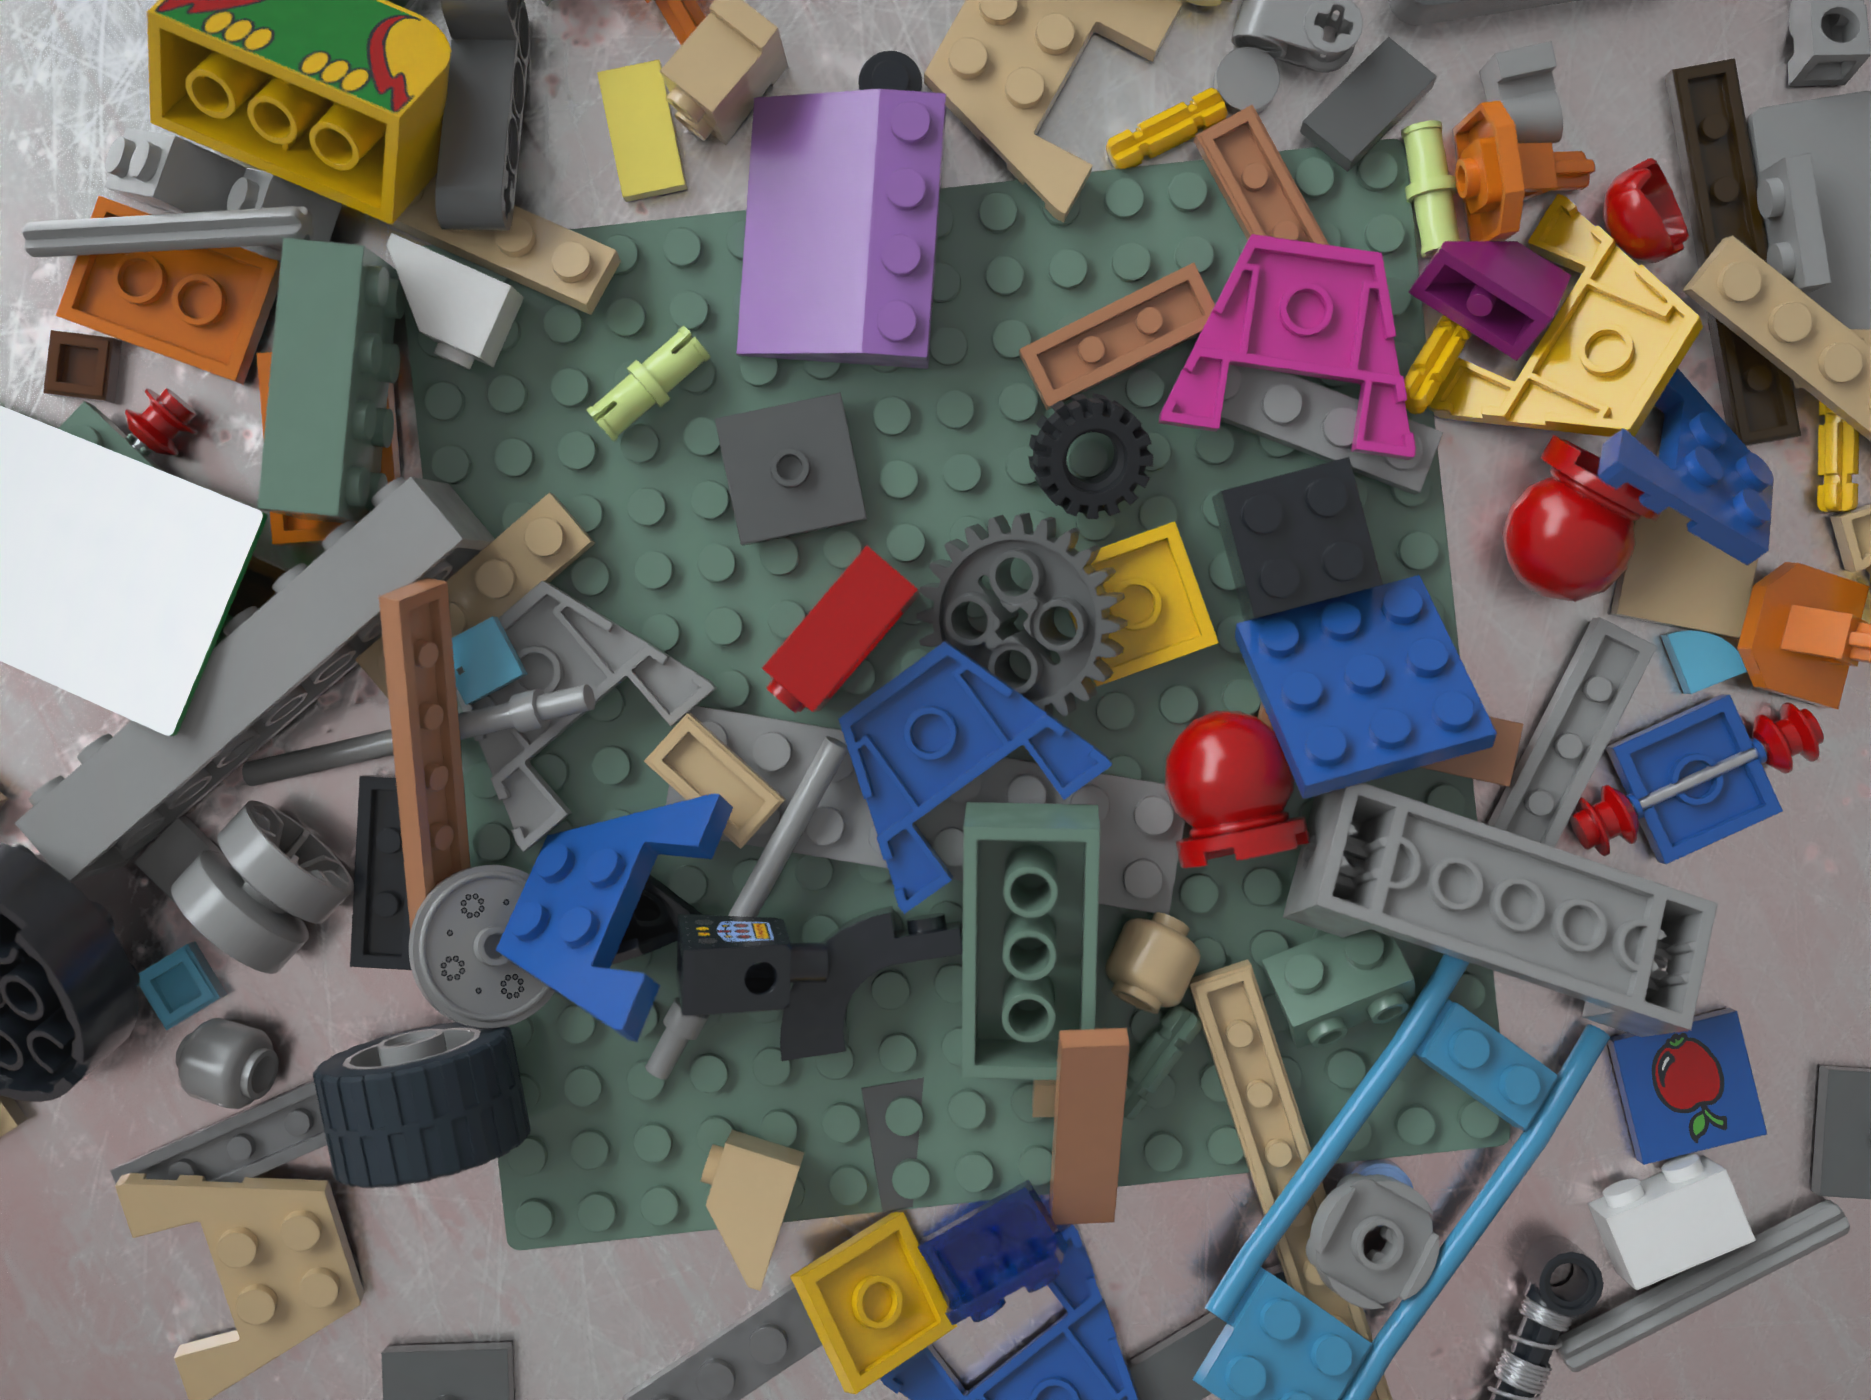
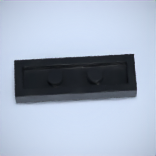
M363 775L359 778L350 967L411 970L409 960L410 922L396 776Z

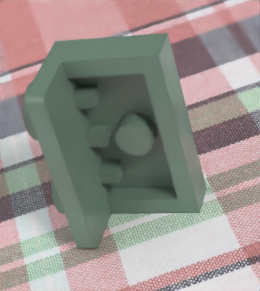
M1371 929L1344 938L1328 933L1262 960L1266 976L1289 1023L1291 1037L1296 1048H1302L1309 1044L1316 1048L1331 1045L1346 1036L1348 1029L1369 1020H1372L1373 1023H1384L1399 1017L1408 1009V1004L1415 1001L1414 976L1394 937Z

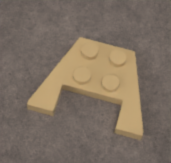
M965 0L924 72V84L934 93H946V106L979 140L983 138L1007 163V169L1022 185L1026 183L1045 202L1047 211L1055 219L1064 223L1088 180L1093 165L1036 134L1093 33H1098L1153 62L1179 16L1182 3L1177 0Z
M129 1173L121 1175L115 1185L132 1238L193 1222L201 1223L236 1330L179 1346L174 1359L188 1400H210L362 1303L364 1290L328 1180L245 1177L243 1182L239 1183L206 1181L204 1176L179 1175L177 1180L146 1179L147 1174Z

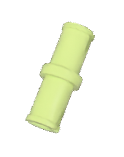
M1437 120L1415 123L1401 130L1411 183L1405 188L1406 199L1408 203L1412 202L1415 207L1422 245L1421 255L1423 258H1432L1444 241H1461L1453 195L1458 191L1455 176L1449 175L1442 138V122Z
M685 326L679 328L672 338L642 364L637 360L631 363L626 368L630 374L597 403L586 409L613 442L654 404L662 407L670 400L667 393L700 364L711 358L701 343L695 337H691V332Z

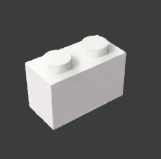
M1696 1154L1678 1156L1662 1165L1661 1169L1663 1172L1642 1181L1638 1179H1625L1613 1183L1603 1190L1604 1197L1587 1203L1616 1273L1636 1291L1756 1241L1727 1170L1704 1155L1699 1157Z

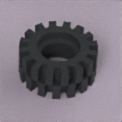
M1093 393V398H1087L1083 394L1072 395V402L1066 405L1060 400L1051 406L1055 412L1048 419L1042 415L1036 423L1040 428L1038 436L1031 434L1029 446L1033 450V456H1029V464L1036 475L1035 480L1048 498L1056 506L1060 505L1068 514L1077 517L1078 512H1081L1087 519H1099L1098 512L1105 510L1109 516L1115 515L1120 512L1117 504L1125 500L1131 505L1138 499L1133 492L1137 485L1144 488L1147 486L1150 477L1144 472L1145 467H1153V454L1147 449V445L1152 444L1150 437L1142 429V423L1130 411L1117 401H1110L1104 395ZM1090 432H1098L1108 436L1114 448L1113 461L1108 470L1101 476L1093 479H1081L1071 474L1067 466V453L1073 441L1079 436Z

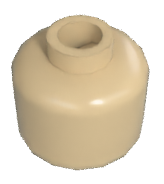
M1160 912L1154 913L1152 920L1137 918L1127 921L1106 963V975L1114 983L1111 992L1124 1002L1153 1014H1158L1160 1007H1174L1182 1001L1201 956L1199 949L1187 938L1190 928L1182 921Z

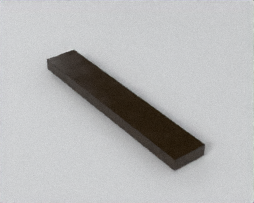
M1735 58L1673 69L1665 75L1698 269H1700L1722 239L1734 236L1767 263L1768 243L1763 217L1757 204L1758 186ZM1706 310L1726 424L1745 446L1801 436L1791 378Z

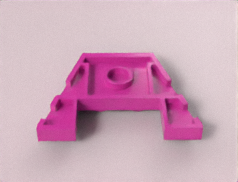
M1251 234L1160 412L1158 423L1214 432L1218 431L1229 365L1360 384L1361 389L1351 452L1405 460L1414 458L1416 445L1413 432L1410 433L1405 401L1408 399L1404 376H1400L1394 342L1396 331L1382 253Z

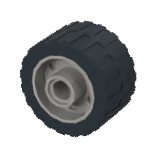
M455 1022L403 1031L339 1052L319 1064L313 1073L333 1175L338 1182L349 1187H397L461 1173L506 1155L515 1147L520 1146L531 1131L512 1031L508 1026L478 1028Z

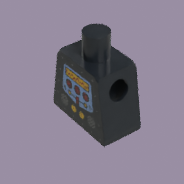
M678 914L676 978L682 1016L783 1010L790 1005V983L827 982V944L791 943L784 920Z

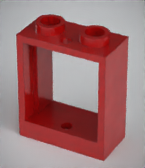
M866 545L761 668L773 678L766 689L794 713L802 712L805 707L812 712L821 711L920 596L919 590Z

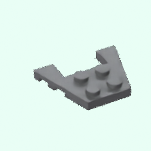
M541 581L498 618L528 674L471 705L465 704L457 687L456 694L463 712L507 703L513 694L541 689L546 694L588 684L594 692L596 705L629 677L670 726H674L689 711L712 694L717 687L711 680L552 584ZM586 712L551 719L550 725L541 729L519 732L516 728L474 737L475 741H479L492 773L490 779L499 800H503L514 828L512 833L517 845L523 852L532 848L572 813L531 765L530 761Z

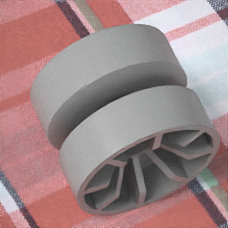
M253 800L248 801L218 834V844L224 854L211 850L203 851L172 884L171 892L177 906L185 917L215 946L254 970L275 974L285 966L309 939V932L303 920L317 924L325 922L353 891L354 884L349 873L337 857L307 829L274 807Z

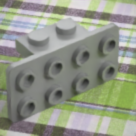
M1860 91L1759 108L1749 116L1748 130L1758 186L1757 204L1763 217L1768 243L1767 263L1847 328L1871 329V91Z

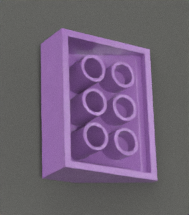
M870 89L754 98L737 339L738 356L928 369L946 122V93Z

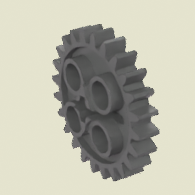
M1030 513L1016 515L1011 528L1004 515H999L989 519L988 533L979 523L965 529V536L968 545L959 539L949 541L944 545L947 554L953 562L939 559L931 562L929 565L931 571L941 581L940 583H929L920 587L919 592L926 598L934 601V605L929 609L916 613V619L933 624L934 632L926 635L919 642L921 646L935 647L944 641H948L1051 716H1053V706L1061 715L1066 716L1077 709L1074 695L1087 702L1097 694L1091 679L1104 682L1114 673L1101 658H1115L1123 653L1124 647L1110 639L1109 633L1126 627L1128 620L1110 615L1109 607L1125 599V595L1120 592L1105 591L1103 584L1116 571L1114 567L1095 571L1091 564L1100 551L1098 545L1081 552L1075 549L1080 532L1077 528L1070 529L1057 538L1055 537L1056 518L1054 517L1042 519L1034 531ZM1014 558L1022 559L1032 570L1033 581L1029 590L1018 586L1011 576L1010 569ZM984 575L989 577L993 590L987 589L983 585L982 577ZM970 602L977 603L986 612L988 624L985 632L976 630L970 624L967 617V608ZM1058 606L1067 608L1076 618L1077 632L1073 638L1063 635L1055 626L1054 613ZM1020 608L1025 610L1029 616L1023 624L1025 629L1021 631L1014 624V621L1019 616L1017 610ZM1012 650L1022 652L1030 661L1032 672L1029 680L1020 678L1013 672L1009 661ZM1049 650L1056 651L1059 654L1060 663L1057 664L1052 661Z

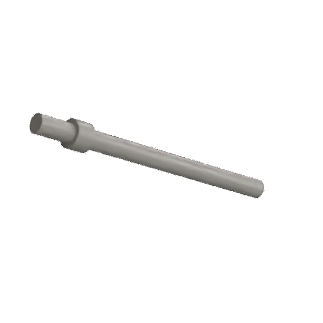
M588 684L546 694L541 689H534L513 694L507 703L459 713L460 740L516 728L519 732H527L548 727L551 719L593 710L595 708L594 692ZM389 729L246 762L242 768L243 779L248 786L253 787L394 755L392 732Z
M829 736L825 737L728 916L757 917L847 754L848 748L844 743ZM676 997L663 1020L667 1028L645 1066L646 1070L657 1078L668 1079L687 1042L698 1038L709 1015L682 1016L680 999Z

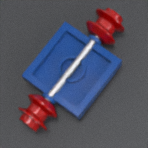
M1721 694L1607 746L1606 750L1627 796L1609 785H1604L1601 787L1600 802L1591 805L1584 798L1580 797L1575 807L1576 813L1570 817L1574 833L1585 849L1589 850L1595 847L1601 855L1607 856L1610 854L1611 839L1620 836L1629 844L1637 841L1640 822L1657 862L1663 864L1673 862L1783 812L1762 763L1765 762L1774 769L1787 774L1792 771V757L1800 754L1810 762L1816 761L1819 758L1818 745L1824 741L1822 729L1815 716L1809 710H1799L1792 703L1786 702L1781 705V719L1773 722L1763 714L1755 717L1753 738L1750 739L1731 695Z

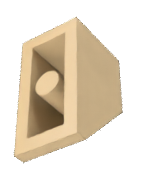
M731 1130L724 1147L712 1145L700 1182L712 1185L706 1207L747 1286L761 1291L804 1152Z

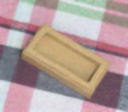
M687 713L644 760L649 767L686 800L709 794H720L733 807L723 834L740 849L744 847L786 800L691 713Z

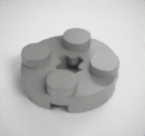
M1354 1173L1343 1177L1338 1182L1337 1187L1326 1196L1319 1206L1312 1222L1310 1238L1306 1244V1256L1309 1262L1316 1267L1324 1284L1334 1293L1355 1306L1372 1310L1385 1308L1381 1305L1383 1303H1390L1398 1297L1405 1301L1423 1288L1436 1266L1439 1255V1235L1433 1232L1432 1220L1429 1213L1433 1214L1429 1203L1415 1189L1389 1176L1379 1174L1363 1176ZM1382 1225L1379 1235L1387 1240L1385 1247L1381 1252L1371 1249L1365 1257L1363 1252L1365 1235L1369 1230L1372 1231L1376 1226Z

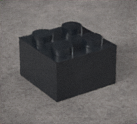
M1349 457L1222 490L1212 497L1244 621L1383 585Z

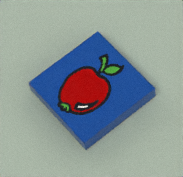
M1725 1008L1694 1016L1690 1031L1646 1037L1624 1033L1610 1037L1608 1046L1636 1160L1643 1165L1767 1135L1736 1010Z

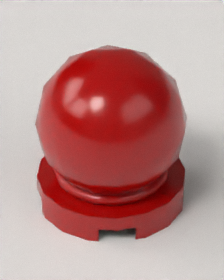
M1553 435L1540 457L1543 461L1553 466L1550 469L1552 477L1528 486L1511 505L1502 531V537L1508 563L1519 582L1534 594L1576 602L1605 592L1627 569L1636 546L1633 521L1639 520L1641 516L1657 521L1661 513L1657 514L1642 505L1639 496L1645 492L1628 482L1616 490L1599 479L1597 474L1600 457L1568 440Z
M1214 711L1195 719L1182 731L1166 757L1165 790L1175 813L1193 828L1189 832L1191 837L1176 841L1181 868L1207 866L1210 859L1233 854L1236 856V861L1295 849L1298 848L1297 845L1310 843L1306 818H1289V813L1283 811L1294 790V777L1276 734L1271 727L1257 717L1241 711Z

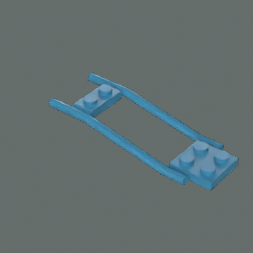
M1444 954L1392 1040L1242 1246L1204 1307L1226 1322V1325L1192 1380L1221 1400H1369L1392 1359L1547 1146L1605 1048L1610 1036L1600 1028L1587 1024L1560 1071L1556 1074L1459 1003L1448 999L1470 962ZM1414 1055L1513 1127L1521 1129L1523 1133L1439 1248L1436 1266L1426 1284L1417 1294L1405 1301L1402 1299L1373 1341L1369 1342L1261 1266Z

